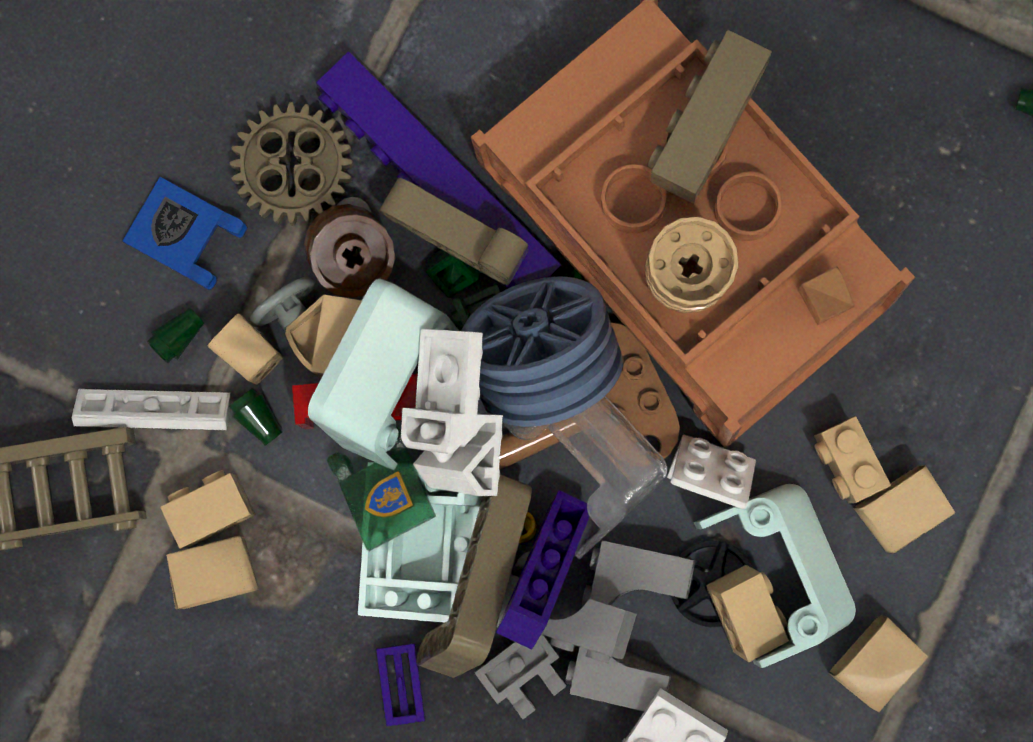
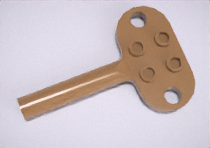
M611 323L623 355L622 372L614 387L596 404L571 418L542 426H521L502 435L499 470L587 429L599 431L614 457L629 466L647 467L655 465L671 454L678 442L680 430L676 411L646 349L626 326ZM649 435L657 438L660 443V451L656 456L646 457L641 454L638 446L642 437Z

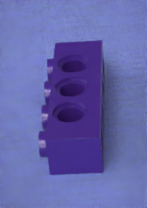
M558 490L541 523L497 628V634L531 650L533 649L547 626L594 506Z

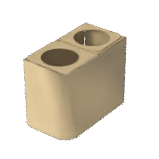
M239 313L208 344V348L246 380L255 385H258L283 359V356Z
M926 465L913 468L890 483V487L872 495L855 506L856 508H853L885 552L888 553L899 551L923 533L928 532L955 514L954 509Z
M231 537L166 555L175 609H187L258 590L244 537Z
M881 615L872 622L832 667L830 672L834 675H830L871 709L880 712L902 685L924 663L928 656L887 616Z

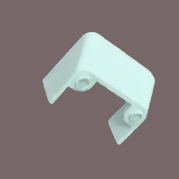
M379 278L367 290L312 395L308 407V416L342 448L394 470L397 463L386 453L395 445L399 433L396 428V421L391 414L419 362L421 329L459 330L443 312L396 284Z
M795 484L781 485L750 498L745 509L731 506L693 522L696 530L704 529L738 514L744 529L753 536L765 537L780 531L809 598L810 604L795 610L788 620V632L791 640L753 660L754 665L764 668L814 647L853 621L856 613L855 603L805 490Z

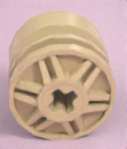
M701 217L680 218L665 226L654 239L645 264L646 283L654 298L666 308L681 313L701 312L716 304L734 282L738 269L737 248L729 233L716 222ZM690 259L696 263L694 270L699 275L692 273L687 278L682 275L683 267L678 263L686 264Z

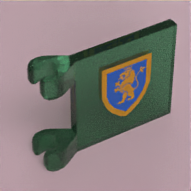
M396 427L399 432L397 441L393 448L389 450L391 453L389 456L397 463L394 470L374 463L354 474L352 463L346 455L336 452L327 459L330 469L339 482L367 551H371L436 517L418 472L413 465L409 451L401 439V429Z

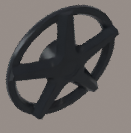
M703 541L688 547L679 557L686 559L691 553L699 549L716 547L709 568L704 569L695 564L692 579L696 582V587L689 593L688 599L683 598L680 601L679 597L671 596L679 612L691 622L705 627H721L723 625L720 618L719 620H705L694 616L688 610L703 600L708 599L716 611L706 585L726 575L724 568L728 551L735 555L743 566L747 565L751 568L752 566L746 556L734 546L721 541Z

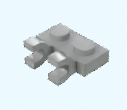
M541 634L532 650L514 642L475 672L495 702L499 704L505 698H508L522 719L536 710L520 688L538 674L554 696L567 686L551 665L560 657L543 634Z

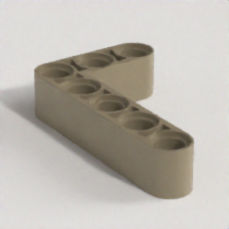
M500 474L497 496L482 497L449 619L425 635L417 654L416 663L418 666L455 678L481 665L487 658L532 494L531 486Z

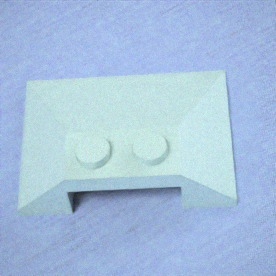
M368 462L365 503L371 489L379 481L399 471V473H402L415 507L396 517L390 518L378 517L365 510L358 615L445 623L449 619L483 496L430 488L413 464L397 463L396 468L392 470L378 463Z

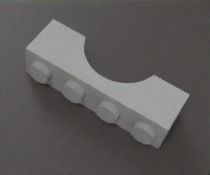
M510 574L497 628L518 581V576ZM589 599L577 613L570 617L559 620L549 618L542 634L552 637L550 643L552 646L573 652L574 645L588 649L586 657L608 664L610 657L624 659L637 614Z

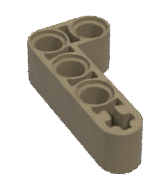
M398 177L379 209V212L392 222L507 286L512 281L528 253L529 245L517 235L500 227L494 230L403 178Z

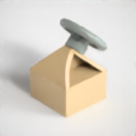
M302 277L282 287L264 300L252 312L249 321L252 326L260 327L279 318L277 322L286 331L285 335L289 345L297 358L308 370L321 379L362 300L323 295L306 309L301 301L311 293L315 282L311 277Z

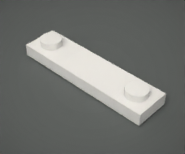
M78 389L71 418L73 425L80 427L227 430L230 414L229 405H231L232 401L231 394L227 392Z

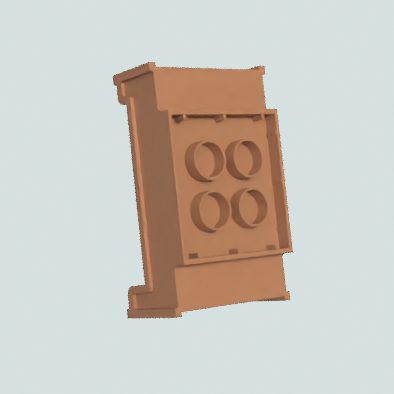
M640 0V4L488 132L484 134L479 129L471 136L478 164L504 193L508 196L510 195L583 279L599 290L605 304L693 402V411L723 448L726 449L886 312L911 284L915 276L906 267L900 271L860 228L857 223L860 216L751 98L694 204L651 183L652 169L647 167L649 160L658 145L665 147L671 136V133L666 130L677 109L684 112L690 101V98L685 95L691 81L696 74L703 76L709 63L704 62L708 52L707 49L697 39L691 43L658 7V0ZM701 217L716 222L729 233L737 248L738 269L734 282L716 304L701 312L681 313L666 308L654 298L646 283L645 264L654 239L665 226L680 218ZM689 259L686 264L678 263L683 267L682 275L689 278L692 273L699 275L694 270L696 263L693 260ZM838 266L854 307L817 325L798 289L802 283Z

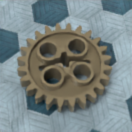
M289 102L287 113H282L278 105L275 104L273 107L274 116L269 117L261 110L259 111L261 123L257 124L251 120L247 121L248 126L252 130L250 134L238 132L237 135L244 142V145L232 146L233 152L240 156V159L231 161L230 166L241 172L231 178L235 184H245L237 193L241 198L251 196L247 203L251 210L261 205L259 212L261 218L265 219L271 212H274L273 218L276 224L279 225L285 215L288 217L291 226H295L297 216L302 215L306 223L310 224L312 212L322 213L325 204L330 207L337 206L332 198L335 194L346 196V192L340 184L341 182H352L351 176L345 173L344 169L354 167V163L351 159L343 158V156L351 153L352 149L348 144L339 145L346 138L343 130L332 133L337 123L334 119L323 123L325 116L323 110L320 109L312 117L308 104L303 106L300 113H297L293 102ZM290 132H295L294 156L300 163L294 166V182L296 186L294 197L289 196L291 175L284 165L290 164L291 161ZM277 138L282 140V147L277 153L268 154L264 151L265 144L270 139ZM317 138L321 142L320 147L314 153H305L301 149L305 140ZM313 174L321 178L320 184L315 190L307 191L302 189V181L308 175ZM273 175L281 176L283 181L279 189L276 191L265 190L264 184L267 178Z

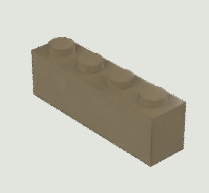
M727 30L721 42L716 39L713 41L704 59V62L709 63L704 75L696 74L685 95L690 98V101L684 112L676 110L666 131L671 133L665 147L658 145L649 160L647 167L652 169L651 183L693 204L695 203L769 65L771 50L730 30Z

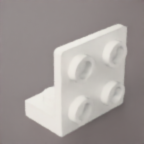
M683 434L669 468L667 478H670L671 483L675 486L740 509H745L749 501L756 460L747 457L742 452L730 451L710 444L705 439L693 438Z

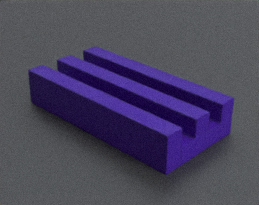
M410 643L377 648L386 726L425 721L419 666L416 663V644ZM401 653H408L416 714H409ZM387 655H393L401 710V716L394 717Z

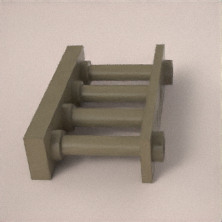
M121 427L0 448V550L23 547L22 540L107 525H113V531L137 528V520L147 519L146 511L130 512L122 453L126 452L125 446L136 444L134 429ZM102 450V456L107 457L115 515L92 518L84 459H88L87 452ZM64 456V462H69L77 521L55 525L46 466L50 465L49 458ZM26 463V468H31L39 527L17 531L8 472L12 471L11 465Z

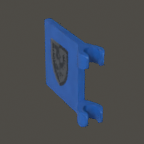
M159 177L125 235L123 242L204 288L211 290L217 282V277L211 272L195 265L217 226L238 238H242L247 230V225L240 219Z

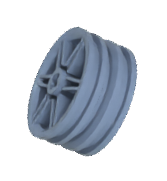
M546 277L515 285L483 303L469 317L462 328L463 332L483 333V354L479 381L480 399L487 413L503 415L502 423L532 427L552 424L571 418L600 401L614 387L622 372L623 355L611 326L602 295L595 286L581 279Z

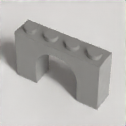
M602 541L601 548L594 547L590 570L595 571L593 585H586L582 607L589 599L611 606L620 596L634 590H648L688 599L696 561ZM578 646L577 661H570L566 675V684L571 685V695L640 711L646 710L660 688L667 693L669 692L672 678L671 674L632 666L614 657H610L608 664L586 657L588 649Z

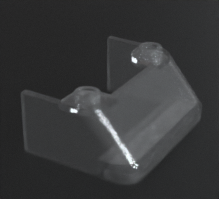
M606 396L587 410L556 423L532 427L513 426L502 423V431L507 428L515 437L522 440H532L548 428L601 485L590 496L587 503L588 514L599 529L575 552L578 560L635 509L664 480L667 473L664 458Z

